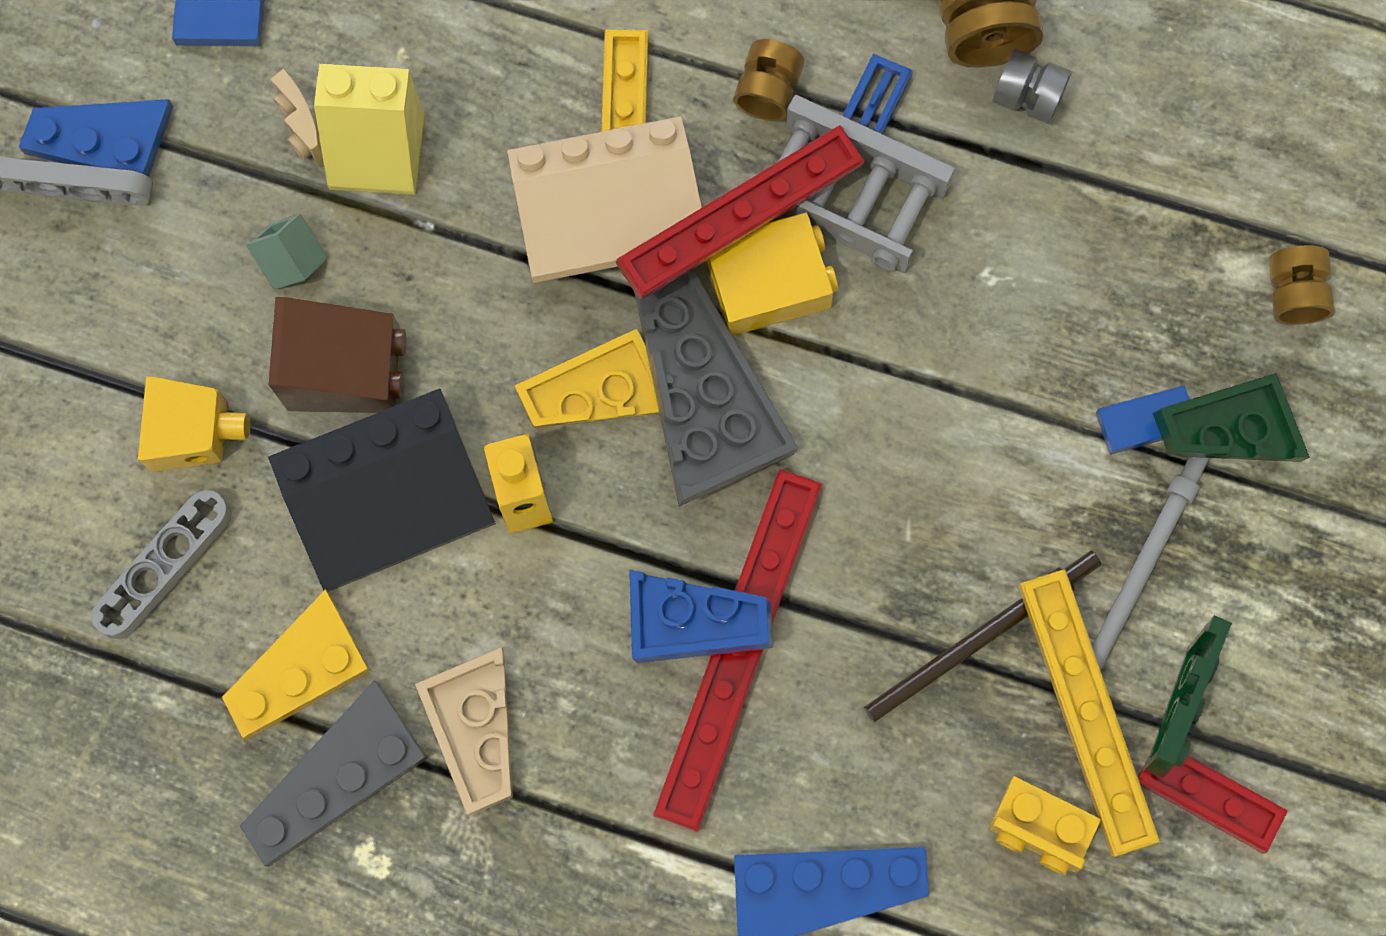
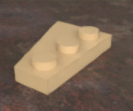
M501 647L415 684L468 816L513 798L504 650Z

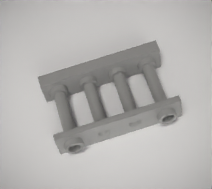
M795 94L787 109L786 125L787 128L791 129L793 135L779 161L804 147L808 142L814 141L841 125L864 159V163L869 165L872 171L847 219L823 208L836 182L813 195L807 201L805 200L782 214V216L788 218L807 212L811 226L818 225L822 235L871 257L872 262L882 269L888 271L897 269L906 273L913 250L903 246V243L927 197L934 195L944 199L951 185L955 167ZM895 177L908 183L912 189L886 238L864 228L863 225L887 179Z

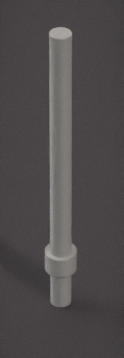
M1189 457L1180 476H1174L1166 494L1169 498L1092 645L1100 671L1186 505L1192 504L1200 488L1197 482L1210 458Z

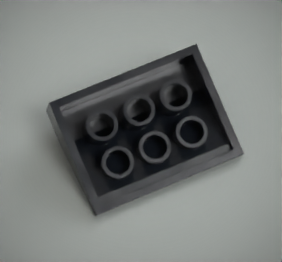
M440 388L268 456L283 499L323 591L326 589L330 592L496 524L448 403Z

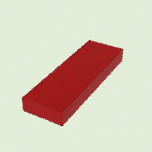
M1188 755L1181 767L1174 766L1161 778L1145 771L1149 759L1148 756L1138 775L1140 786L1260 853L1265 854L1268 852L1288 810Z

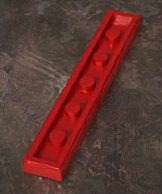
M839 125L617 258L616 264L641 301L860 168L865 161L844 129Z

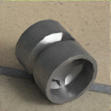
M1014 48L1000 78L992 102L1014 111L1022 106L1026 108L1027 116L1050 125L1072 71L1050 62L1043 67L1039 66L1037 57Z

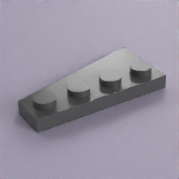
M375 680L240 825V828L264 866H271L427 760V757Z

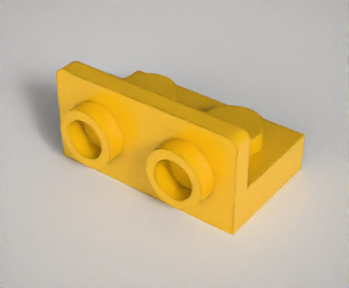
M1013 776L988 830L998 834L995 841L1000 845L1017 853H1022L1023 849L1026 848L1042 856L1039 861L1041 865L1056 873L1066 875L1068 870L1074 873L1082 870L1085 864L1084 856L1101 819Z

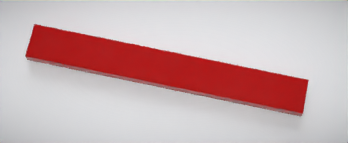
M782 469L778 470L735 588L737 592L766 597L771 602L772 625L822 488V483ZM764 649L711 655L653 817L698 833Z

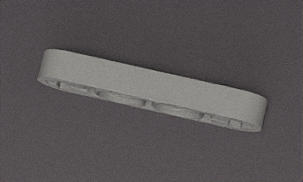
M0 157V191L134 206L147 205L150 200L153 181L150 177L139 172Z
M202 490L188 499L95 604L91 618L97 631L111 639H123L131 635L229 524L231 520L230 505L220 494L213 490ZM204 504L209 507L215 505L214 510L218 515L213 521L209 518H204L201 521L203 514L199 510ZM187 521L194 527L197 525L196 528L203 533L199 539L191 530L184 527ZM178 535L186 536L190 544L187 553L178 559L169 558L166 552L169 540ZM146 570H154L158 575V585L147 594L138 593L135 587L138 575ZM125 591L129 596L141 602L137 608L121 596ZM125 606L120 613L122 618L125 619L120 626L112 623L107 627L111 621L107 616L108 611L112 608L120 611Z

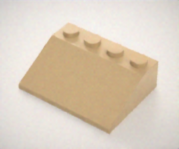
M681 116L507 150L533 283L618 267L616 264L617 258L702 208Z

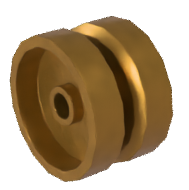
M938 0L941 20L946 26L944 37L948 57L953 63L964 67L982 68L1007 63L1014 48L1027 54L1033 52L1042 43L1044 37L1041 17L1035 8L1037 0Z

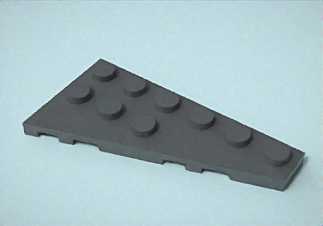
M694 270L688 271L641 301L635 293L679 507L794 455L798 449L797 444Z

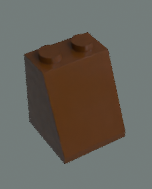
M275 297L268 385L287 411L379 413L394 407L396 399H402L404 378L403 373L397 371L398 356H405L406 331L405 329H400L393 314L295 298Z

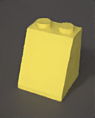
M319 64L314 109L329 190L415 195L425 114L409 69Z

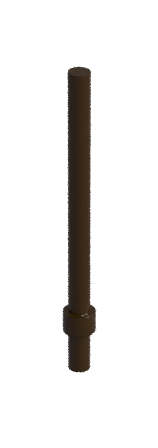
M1091 550L1064 568L1072 591L1075 590V583L1102 565L1098 556ZM1057 567L1049 574L1060 571L1062 569L1060 567ZM1023 598L864 706L872 721L876 722L1028 617Z

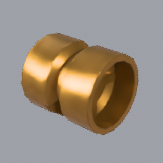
M773 39L755 40L751 44L744 64L746 73L740 76L733 97V102L737 108L752 117L765 121H781L787 117V109L794 96L792 88L798 84L804 66L805 58L794 47L784 42Z
M1313 245L1295 246L1271 254L1269 257L1271 283L1278 287L1272 293L1275 321L1282 324L1303 325L1324 321L1335 314L1332 286L1325 283L1331 278L1328 249Z

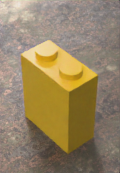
M807 212L767 223L706 260L724 322L732 336L831 309L833 292L838 291L837 279L831 265L824 266L820 252L825 251L823 235L818 225L811 226Z

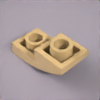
M282 69L270 80L278 94L273 100L287 117L284 119V122L291 133L287 141L300 158L304 160L310 156L321 167L324 165L317 123L301 91L288 73Z

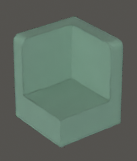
M301 213L268 224L246 245L274 289L305 281L326 260V254Z

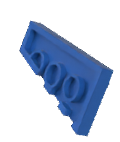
M926 847L734 855L738 936H799L929 896Z

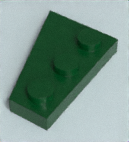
M1277 373L1170 405L1152 413L1169 456L1302 462L1310 458Z
M1214 615L1188 646L1145 771L1163 778L1174 766L1181 767L1191 745V741L1186 739L1191 724L1195 725L1203 711L1205 699L1202 697L1207 684L1211 682L1220 660L1219 655L1232 622Z

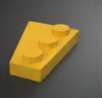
M638 329L514 385L534 429L659 414L646 346Z
M325 589L227 691L222 699L242 738L248 740L371 671L333 599Z

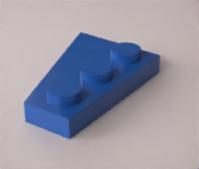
M169 99L33 108L19 148L26 155L54 162L130 170L149 177L174 106Z
M629 570L632 659L635 662L645 663L773 648L771 602L766 597L718 587L707 588L688 584L683 580L669 577L663 579L648 576L644 572Z

